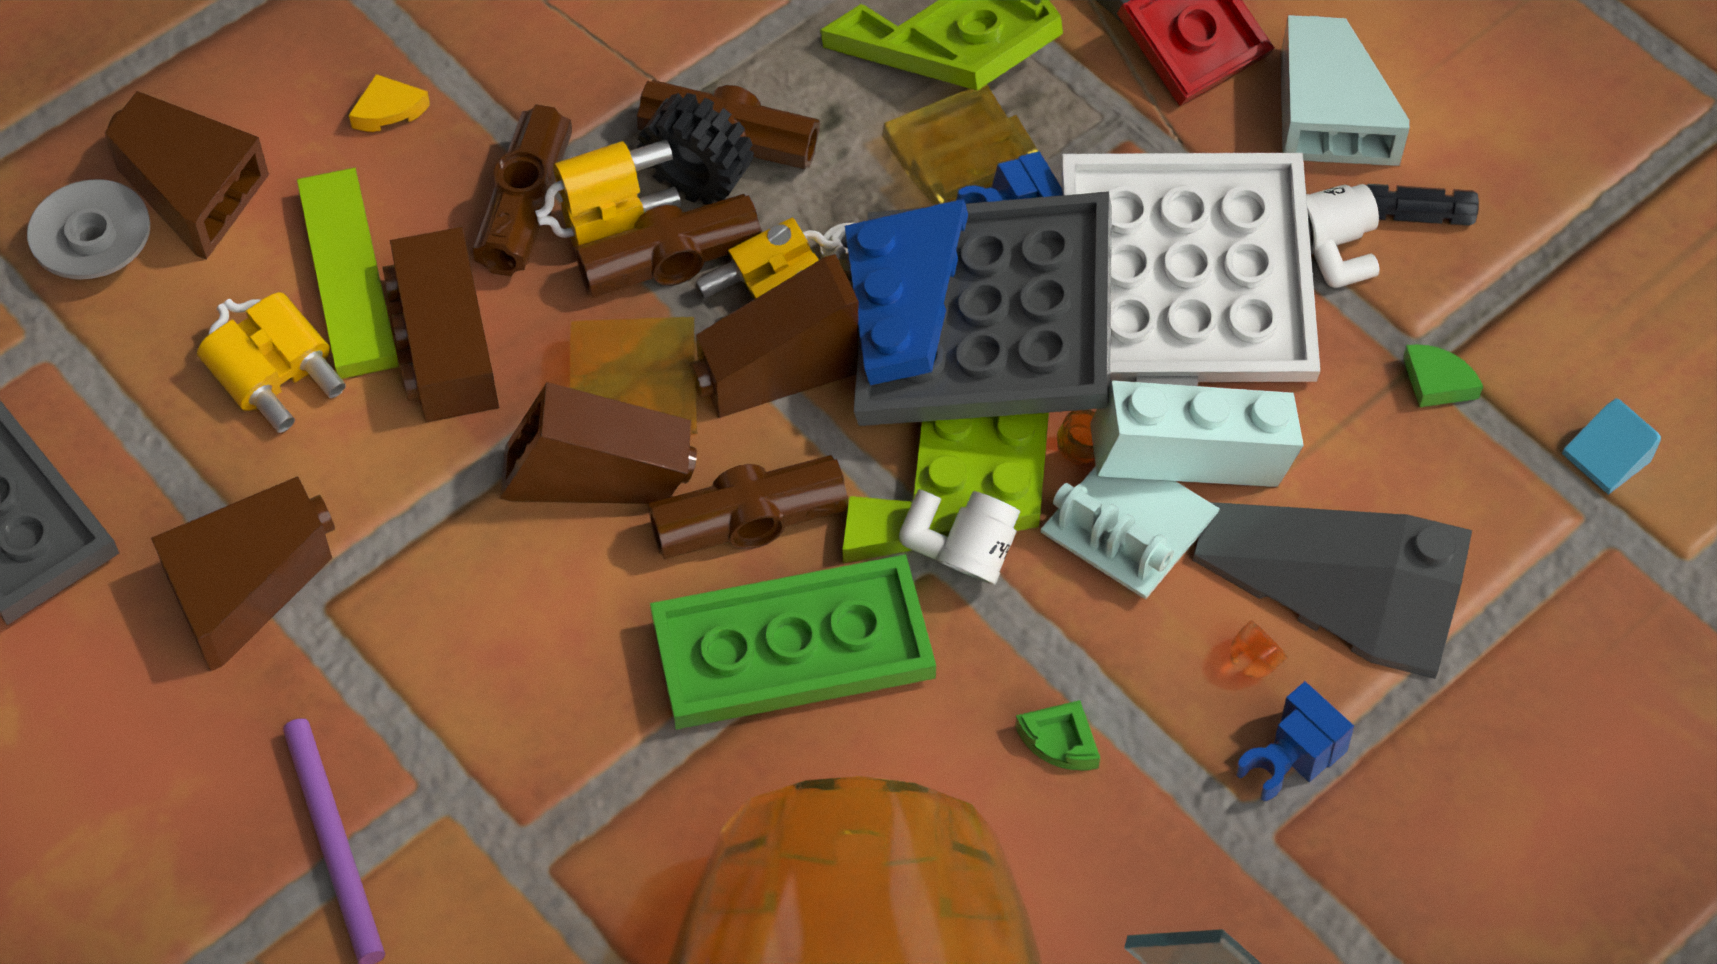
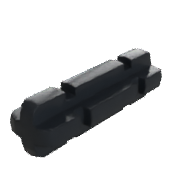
M1366 185L1376 200L1379 220H1386V214L1393 215V221L1442 224L1443 218H1449L1450 225L1470 226L1475 224L1479 212L1478 193L1473 190L1453 189L1452 195H1446L1445 188L1397 185L1396 191H1389L1388 185Z

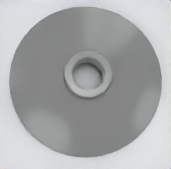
M84 180L56 190L38 205L28 224L27 240L36 261L49 272L69 279H93L120 270L138 256L150 234V216L142 198L131 188L109 180Z

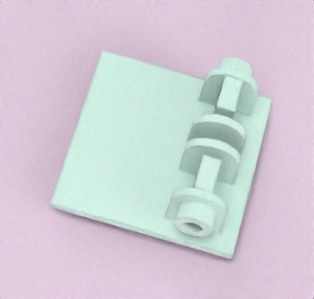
M1095 466L1077 486L1073 487L1068 483L1061 486L1053 500V505L1059 509L1041 528V533L1146 600L1218 514L1220 508L1176 481L1098 477Z

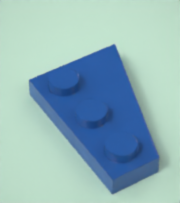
M964 199L845 226L853 289L859 301L858 325L864 367L870 386L932 372L946 313L944 300L950 277L955 275L958 262L956 249L960 231H965L968 218Z

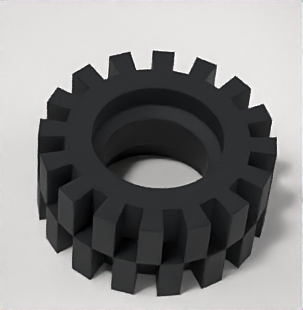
M679 93L673 94L669 99L666 98L637 139L640 141L637 149L666 139L670 145L673 159L646 169L655 168L656 172L653 177L659 183L664 180L668 181L671 184L670 188L675 187L678 193L680 190L684 191L688 201L695 203L700 197L704 205H709L714 200L717 202L725 200L753 159L754 152L750 151L753 145L750 137L741 136L745 129L740 122L731 124L728 121L732 114L723 108L720 113L713 110V101L704 98L701 104H699L695 94L687 93L684 98Z

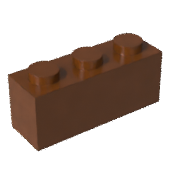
M457 227L390 240L394 265L383 266V273L389 302L401 301L403 313L392 315L398 350H411L413 362L401 364L408 401L421 400L426 422L499 408L463 228Z

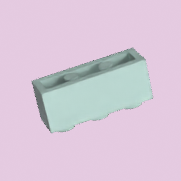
M1111 381L1108 387L1109 403L1105 409H1097L1090 422L1098 477L1278 487L1304 446L1294 393Z

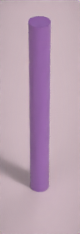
M307 719L292 720L284 725L283 733L358 964L378 963L385 957V951L309 721Z

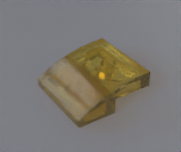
M988 84L978 91L967 89L883 124L882 137L910 179L934 205L956 201L959 189L965 186L975 185L985 189L992 188L998 163L1015 160L1019 156L1038 152L1018 116L1014 115L1009 118L1006 116Z
M694 317L571 321L570 388L691 420L690 435L698 434L696 380L690 362L696 361Z

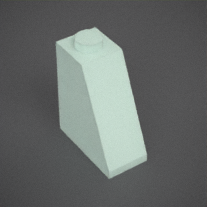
M1288 15L1280 53L1283 153H1303V161L1400 166L1410 129L1409 118L1347 19Z

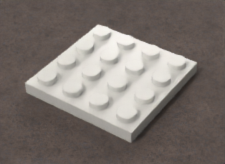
M1303 153L1062 154L1061 185L1063 195L1109 191L1112 204L1110 383L1111 381L1135 382L1136 376H1198V382H1317L1320 374V359Z

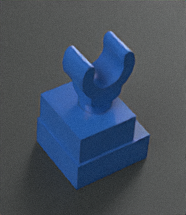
M1038 151L1019 156L1015 160L998 163L992 188L985 189L975 185L965 186L959 189L956 200L964 199L966 204L1061 196L1063 195V190L1041 152Z
M1304 681L1286 697L1282 719L1278 724L1274 743L1269 744L1266 748H1252L1245 752L1239 759L1236 776L1243 778L1254 768L1267 770L1272 778L1263 784L1261 800L1269 801L1280 792L1284 775L1291 767L1310 783L1326 767H1331L1348 751L1354 725Z

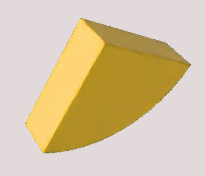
M376 74L349 114L351 127L360 131L376 132L381 131V126L393 124L406 118L408 122H411L422 115L429 107L428 91Z

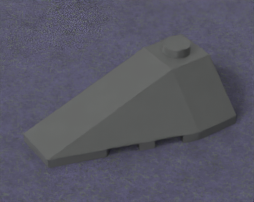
M1210 502L1220 509L1218 514L1199 535L1193 558L1194 562L1259 599L1270 597L1299 614V622L1316 632L1321 626L1353 645L1351 652L1370 663L1436 679L1462 584L1472 530L1408 514Z

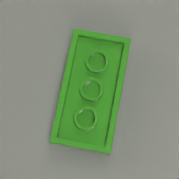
M906 554L650 603L651 617L676 730L936 679V662Z

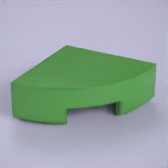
M1406 345L1403 360L1419 407L1480 398L1483 389L1481 380L1475 371L1460 357L1434 346Z
M1080 700L1016 715L1015 727L1020 738L1042 760L1057 767L1070 770L1099 769L1100 755Z

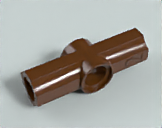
M656 80L646 82L640 97L637 113L638 130L644 129L666 98L669 99L671 95L677 93L682 98L687 93L695 94L699 104H701L704 98H707L714 102L713 110L720 113L724 108L732 114L728 119L731 124L741 123L745 129L741 136L750 137L753 144L750 151L754 152L753 157L800 169L810 167L819 136L820 119L761 106L760 101L754 94L747 89L735 85L719 86L714 90L713 94Z
M535 104L529 111H522L507 154L502 156L494 166L495 188L473 247L475 262L484 265L493 274L512 277L513 273L525 270L540 227L535 211L545 205L546 192L556 181L553 164L563 160L572 134L571 120L558 113L555 107Z
M740 194L687 212H683L682 209L675 205L654 207L638 218L633 229L576 246L574 251L588 295L594 298L653 278L661 285L673 286L682 284L696 276L702 269L704 262L728 255L729 249L762 233V229L750 196Z
M829 455L768 472L765 471V468L756 464L738 465L720 474L711 487L648 503V510L659 553L662 554L663 559L727 542H731L738 549L759 548L777 539L787 526L848 510V495L838 460Z

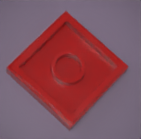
M1130 0L1124 3L1117 12V15L1179 106L1184 105L1268 57L1275 49L1242 0Z

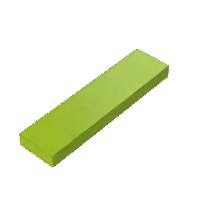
M356 167L297 179L337 374L341 379L399 367Z

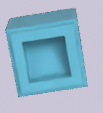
M1615 398L1564 448L1562 454L1609 495L1652 461L1661 441V436L1620 399Z

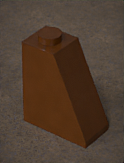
M136 91L122 110L117 111L112 116L105 131L117 170L196 256L206 260L269 176L259 137Z
M836 254L820 259L696 334L698 360L690 362L691 376L700 398L710 396L719 418L856 375L859 301Z
M546 382L505 445L500 499L511 502L648 504L670 498L681 483L686 484L689 482L696 465L697 450L695 447L690 446L691 420Z
M298 476L151 538L164 572L210 671L226 664L332 559L325 535L335 530L330 513L321 495L309 499Z

